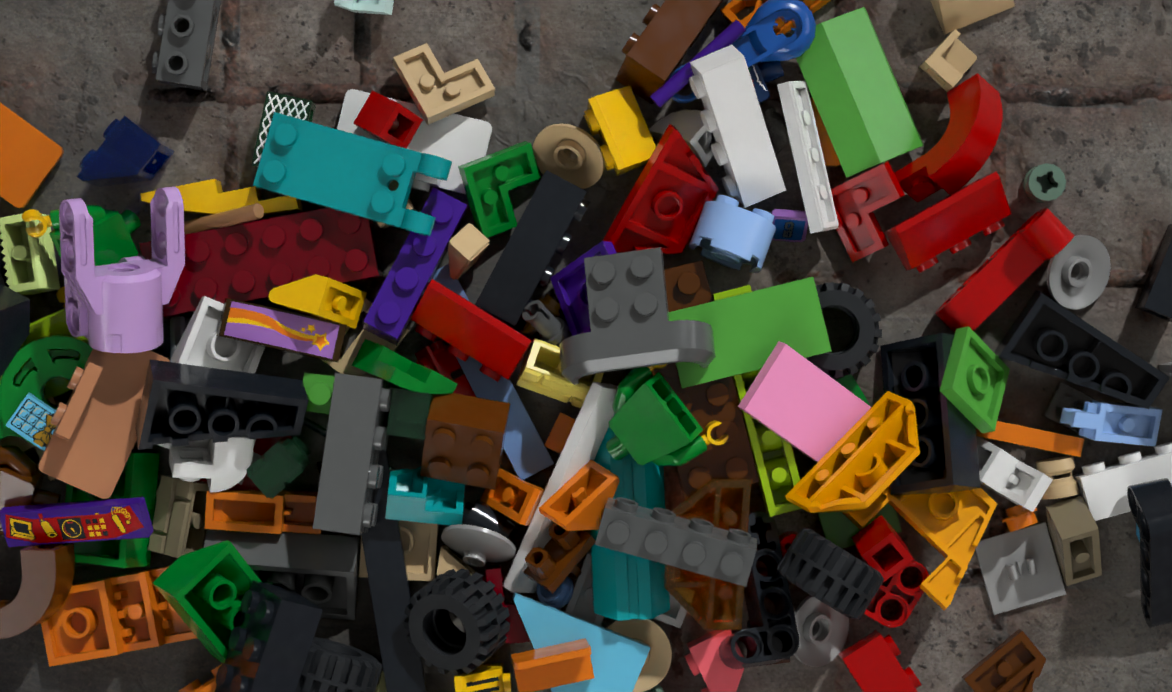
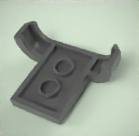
M660 247L584 258L591 332L568 337L559 344L561 372L564 378L573 385H577L580 378L603 372L678 362H691L699 364L702 368L708 367L716 357L713 329L711 325L701 321L669 320L663 252Z

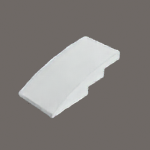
M202 296L170 362L255 374L265 347L216 336L224 304ZM209 440L188 441L189 445L173 446L181 448H208ZM172 443L156 444L169 450L172 447Z

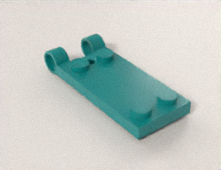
M274 112L253 186L418 234L431 236L436 217L406 209L416 173L447 181L452 161ZM396 180L399 186L395 191H391L389 184L391 181Z

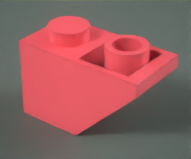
M727 624L687 643L691 653L684 657L694 676L701 673L707 685L701 692L737 691L744 668L732 669L726 666L719 655L721 642L726 637L732 635ZM736 642V643H735L736 652H737V654H738L739 656L743 657V655H742V653H741V651H740V649H739V647H738V645H737V642Z

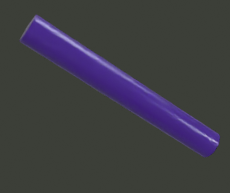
M738 20L729 25L650 96L653 102L661 108L689 83V77L694 76L690 65L691 61L731 45L746 32L744 26Z

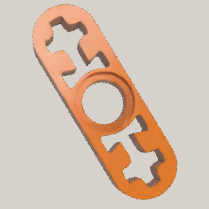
M997 421L995 431L981 433L976 428V436L1077 457H1081L1084 444L1083 438Z

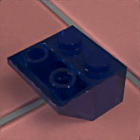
M124 116L121 120L115 119L107 127L103 134L106 140L98 150L92 149L85 155L79 164L82 170L77 177L83 182L98 187L152 181L174 153V150L140 123Z

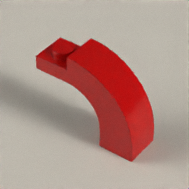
M978 73L947 92L950 120L939 142L930 151L894 173L902 190L916 202H920L941 188L950 195L958 191L982 168L996 145L1003 119L1000 93Z

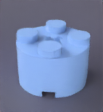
M717 195L716 201L705 202L689 247L692 250L697 246L702 247L701 256L721 265L740 270L743 263L752 265L750 272L759 273L776 231V227L772 223L774 215L762 209L754 208L751 212L738 207L739 202L736 199L725 195Z

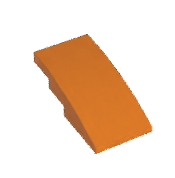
M169 566L72 584L70 592L60 609L48 620L41 623L49 667L110 657L124 652L197 639L196 635L153 584Z

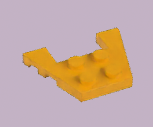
M889 485L868 508L853 512H842L862 530L887 504L892 506L945 557V560L919 586L937 605L945 610L954 598L959 583L968 568V564L998 503L981 487L951 493L891 495Z

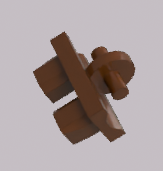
M553 523L549 528L551 539L544 548L540 546L533 548L525 557L528 567L523 572L530 580L537 582L552 594L568 575L574 579L581 575L582 572L576 565L596 542L590 534L583 530L566 531L556 523Z

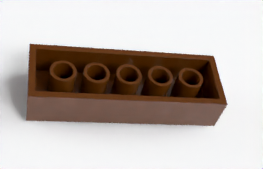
M702 260L664 270L669 312L713 301ZM670 363L663 369H654L652 371L653 375L657 372L661 373L703 428V431L699 434L700 436L704 435V429L711 421L721 422L719 426L711 430L710 435L712 439L716 440L728 434V439L724 444L714 445L711 443L707 446V451L684 465L675 466L684 500L688 501L760 482L743 415L738 407L739 400L733 377L730 376L681 388L675 363Z

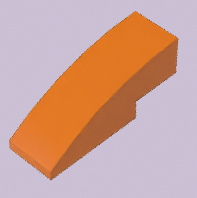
M207 490L204 529L282 534V532L321 534L323 530L313 529L318 492L287 490H224L210 492Z

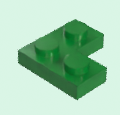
M524 141L458 166L476 228L486 238L515 228L517 221L508 191L541 178L531 143Z

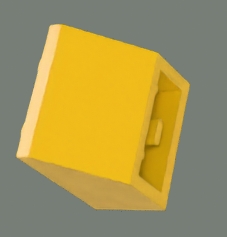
M626 86L589 98L588 110L584 111V118L592 136L600 135L603 145L599 146L607 171L614 168L616 175L619 176L647 164L656 145L631 87Z

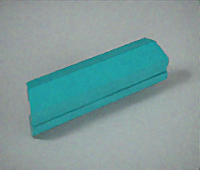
M608 427L594 461L619 477L620 482L613 499L622 497L637 502L638 506L645 508L665 509L664 467L657 466L652 461L645 465H639L631 454H628L622 460L614 459L606 448L607 441L615 436L611 428ZM590 530V535L596 541L599 530ZM594 543L590 548L592 598L595 614L617 621L630 619L647 620L670 610L668 565L601 547Z

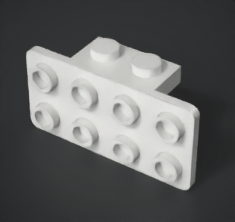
M355 89L348 90L344 97L337 130L381 141L353 124L370 93ZM389 98L423 119L407 149L452 161L447 181L416 173L412 188L429 192L430 186L466 194L458 166L486 156L492 133L491 124L487 121L452 114L427 125L416 104Z

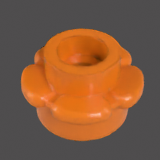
M1020 505L1005 510L1008 517L1003 518L1002 523L1006 522L1009 532L1038 523L1035 511L1038 509L1035 508L1031 512Z

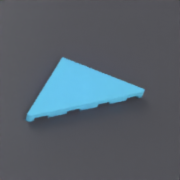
M514 592L513 601L534 649L586 638L591 647L592 654L590 658L594 679L550 688L552 692H633L651 647L649 645Z

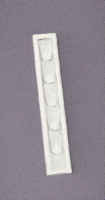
M599 382L591 384L504 581L503 587L510 592L535 593L538 583L530 580L523 573L528 567L525 557L533 548L539 546L544 548L551 539L549 528L554 523L540 513L539 507L590 460L594 461L608 430V422L615 414L612 404L618 386Z

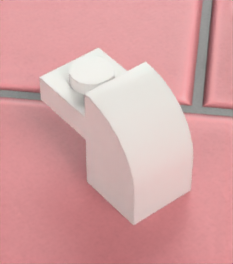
M248 436L228 438V442L213 443L212 439H210L208 448L170 447L169 464L172 477L188 482L206 478L210 492L227 490L238 484L249 471L253 456L254 439H249Z
M977 436L980 483L1016 505H1020L1033 512L1053 479Z

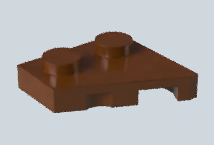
M1018 629L964 674L962 678L974 692H1032L1033 683L1040 676L1046 658L1021 629Z

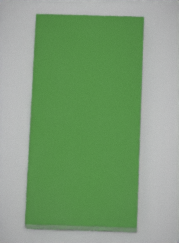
M814 277L669 312L670 321H701L708 323L713 329L716 357L708 367L702 368L699 364L691 362L675 363L681 388L759 370L765 364L778 341L787 344L804 358L832 351Z

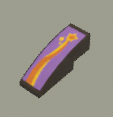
M225 298L216 336L328 362H339L347 325Z

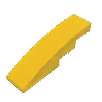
M217 179L175 186L182 195L184 212L212 215L256 203L262 205L264 209L263 216L303 211L301 200L289 196L263 200L261 189L255 186L223 192L221 181ZM155 191L140 193L141 201L150 204Z

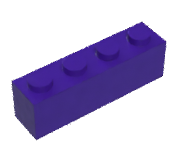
M433 187L421 210V213L436 217L431 236L410 231L363 321L364 330L397 346L448 248L450 239L454 237L465 216L467 204Z

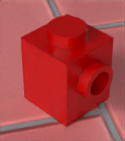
M372 90L353 124L385 143L407 149L423 119L399 103Z
M882 515L852 537L860 555L869 566L881 573L884 582L914 560L905 542Z

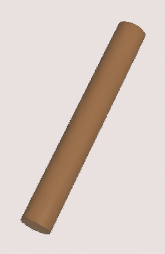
M256 203L184 221V235L260 219L264 215V209L261 204Z

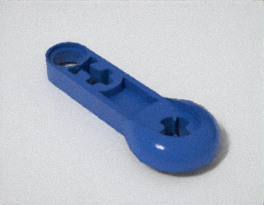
M767 0L757 9L745 27L746 32L731 45L744 55L748 69L760 62L786 61L800 57L810 48L815 38L816 23L812 11L800 0ZM782 19L784 23L791 21L794 28H791L789 32L793 35L788 38L783 33L776 35L773 29H776L778 26L775 23L776 20ZM686 64L682 65L681 67H679V68H677L675 71H673V72L671 73L669 79H670L673 75H675V74H676L683 66H685ZM694 92L687 96H681L676 93L672 99L679 103H689L697 99Z

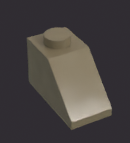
M1083 496L1061 500L1056 504L1046 506L1048 531L1066 586L1102 576L1099 528Z

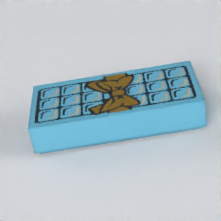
M28 392L5 426L45 451L56 428L55 425L50 423L56 410Z

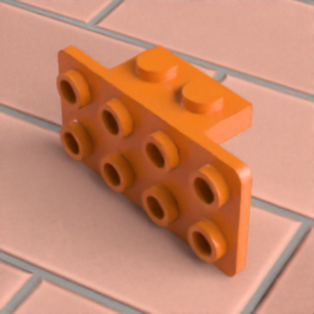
M0 102V196L13 206L24 208L62 158L64 150L60 145Z

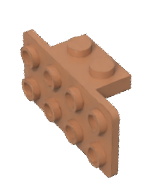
M92 349L84 368L76 367L67 388L73 390L67 404L60 402L50 423L55 425L56 428L38 464L39 470L48 476L101 499L109 498L137 441L135 427L149 361L151 359L170 362V360L151 350L138 353H110Z

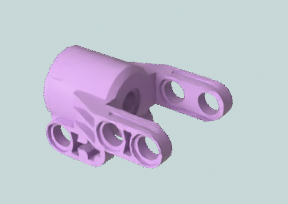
M177 187L158 188L150 202L152 259H145L143 256L121 258L119 263L95 266L93 218L88 213L85 202L81 198L67 199L61 202L59 207L61 272L64 275L66 323L73 337H86L91 348L110 353H138L156 349L163 343V305L169 304L185 266L184 204L182 195Z

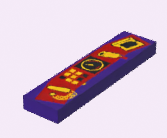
M144 497L3 507L0 510V523L8 547L149 538L154 531Z

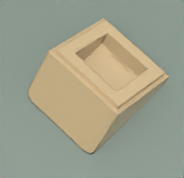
M467 224L448 243L450 277L453 280L459 279L471 268L489 246L490 240L472 224Z
M442 545L436 575L439 576L452 569L456 572L460 569H468L470 575L476 572L448 547Z

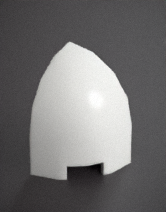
M684 109L673 112L658 120L649 129L653 137L659 142L668 125L675 126L704 167L707 166L713 156L712 149L709 148L712 134L706 130L699 110Z

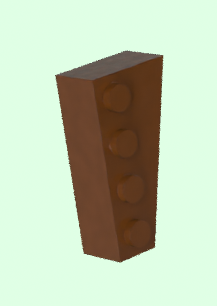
M665 0L661 7L654 4L642 21L647 26L640 36L633 33L621 52L626 57L615 80L625 87L630 86L634 93L650 104H653L654 102L650 96L678 68L687 53V49L693 46L708 23V19L712 18L723 0Z

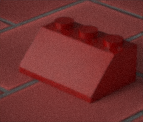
M997 171L990 173L885 231L906 271L916 267L920 273L937 264L939 261L936 255L949 249L951 254H955L972 244L969 237L982 231L987 236L1005 226L1002 219L1009 216L1011 211L1000 176Z
M433 279L427 286L411 317V320L418 324L415 328L416 332L433 342L437 336L450 344L447 348L448 352L465 362L469 356L482 363L479 371L499 382L502 376L507 380L511 378L533 342L528 337Z

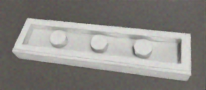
M788 81L777 84L810 234L837 229L839 223L806 81Z

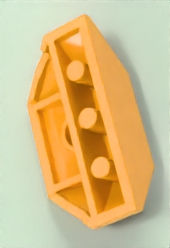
M887 391L785 495V498L790 503L810 513L853 512L868 508L920 454L915 406L912 401Z

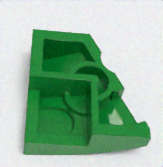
M368 339L364 340L351 365L399 387L420 393L448 394L453 393L457 386V383L441 374L414 363L387 347Z

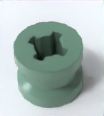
M1045 163L1030 169L1023 178L1022 186L1024 193L1030 200L1037 203H1045L1055 200L1062 195L1065 190L1066 179L1059 167L1054 164Z

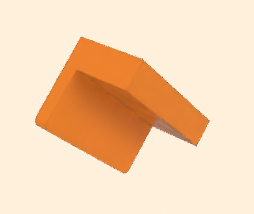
M586 638L511 654L518 692H535L594 679L590 658L592 652Z

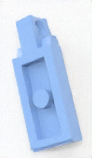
M1092 400V402L1085 401L1083 410L1062 408L1060 423L1080 428V436L1094 441L1155 447L1162 409L1156 407L1146 409L1138 405Z

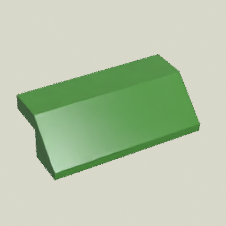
M862 7L817 24L815 38L810 48L800 57H797L796 60L846 178L924 146L866 8Z

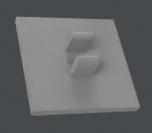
M1046 522L980 540L975 552L994 615L1066 594Z

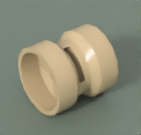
M1073 456L1055 457L1035 462L1038 471L1053 479L1041 499H1058L1079 494L1078 482L1073 479L1072 471L1075 468Z

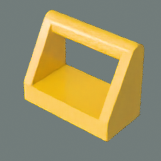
M315 274L273 288L269 292L268 297L275 304L311 317L344 324L347 327L356 329L367 293L331 278Z

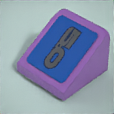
M773 209L769 212L774 215L772 223L776 227L772 240L803 242L806 239L808 230L806 211Z

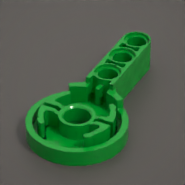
M65 334L47 335L29 342L16 353L3 373L0 383V440L8 436L23 438L5 425L28 392L56 410L58 405L51 403L47 399L45 386L48 381L57 377L70 381L76 367L84 368L93 349L87 340ZM79 354L81 355L79 360L74 358H57L55 360V357L58 356H71L78 358ZM28 359H30V360L25 364V366L22 368V370L19 371V370L21 369V367L23 366V364H24ZM33 367H36V368H37V371H36V369H33V370L26 376V378L23 380L24 376L27 374V372H28L30 369H32ZM16 374H17V376H16V378H15V383H16V384H20V383L22 382V384H21L20 387L14 385V377H15Z

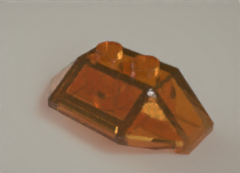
M712 479L673 509L672 512L678 517L689 520L698 518L709 521L717 528L728 531L729 529H739L748 533L751 480ZM665 565L664 588L704 630L742 629L744 586Z

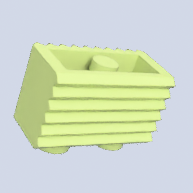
M22 214L0 218V239L3 240L0 245L4 248L1 253L5 255L2 260L6 262L3 268L7 270L5 276L8 277L6 283L11 290L25 295L59 290L60 284L54 245L49 235L51 227H47L43 236L38 238L31 237L25 229L37 226L39 220L24 222Z

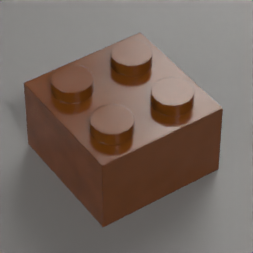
M456 393L434 394L427 418L420 476L495 490L502 460L510 403Z

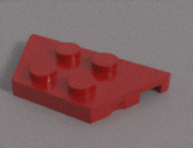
M668 125L603 241L613 243L616 253L659 247L664 254L682 253L694 233L705 202L712 201L719 190L675 126Z

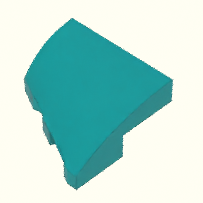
M421 467L390 471L385 519L441 525L462 524L465 484L420 476Z

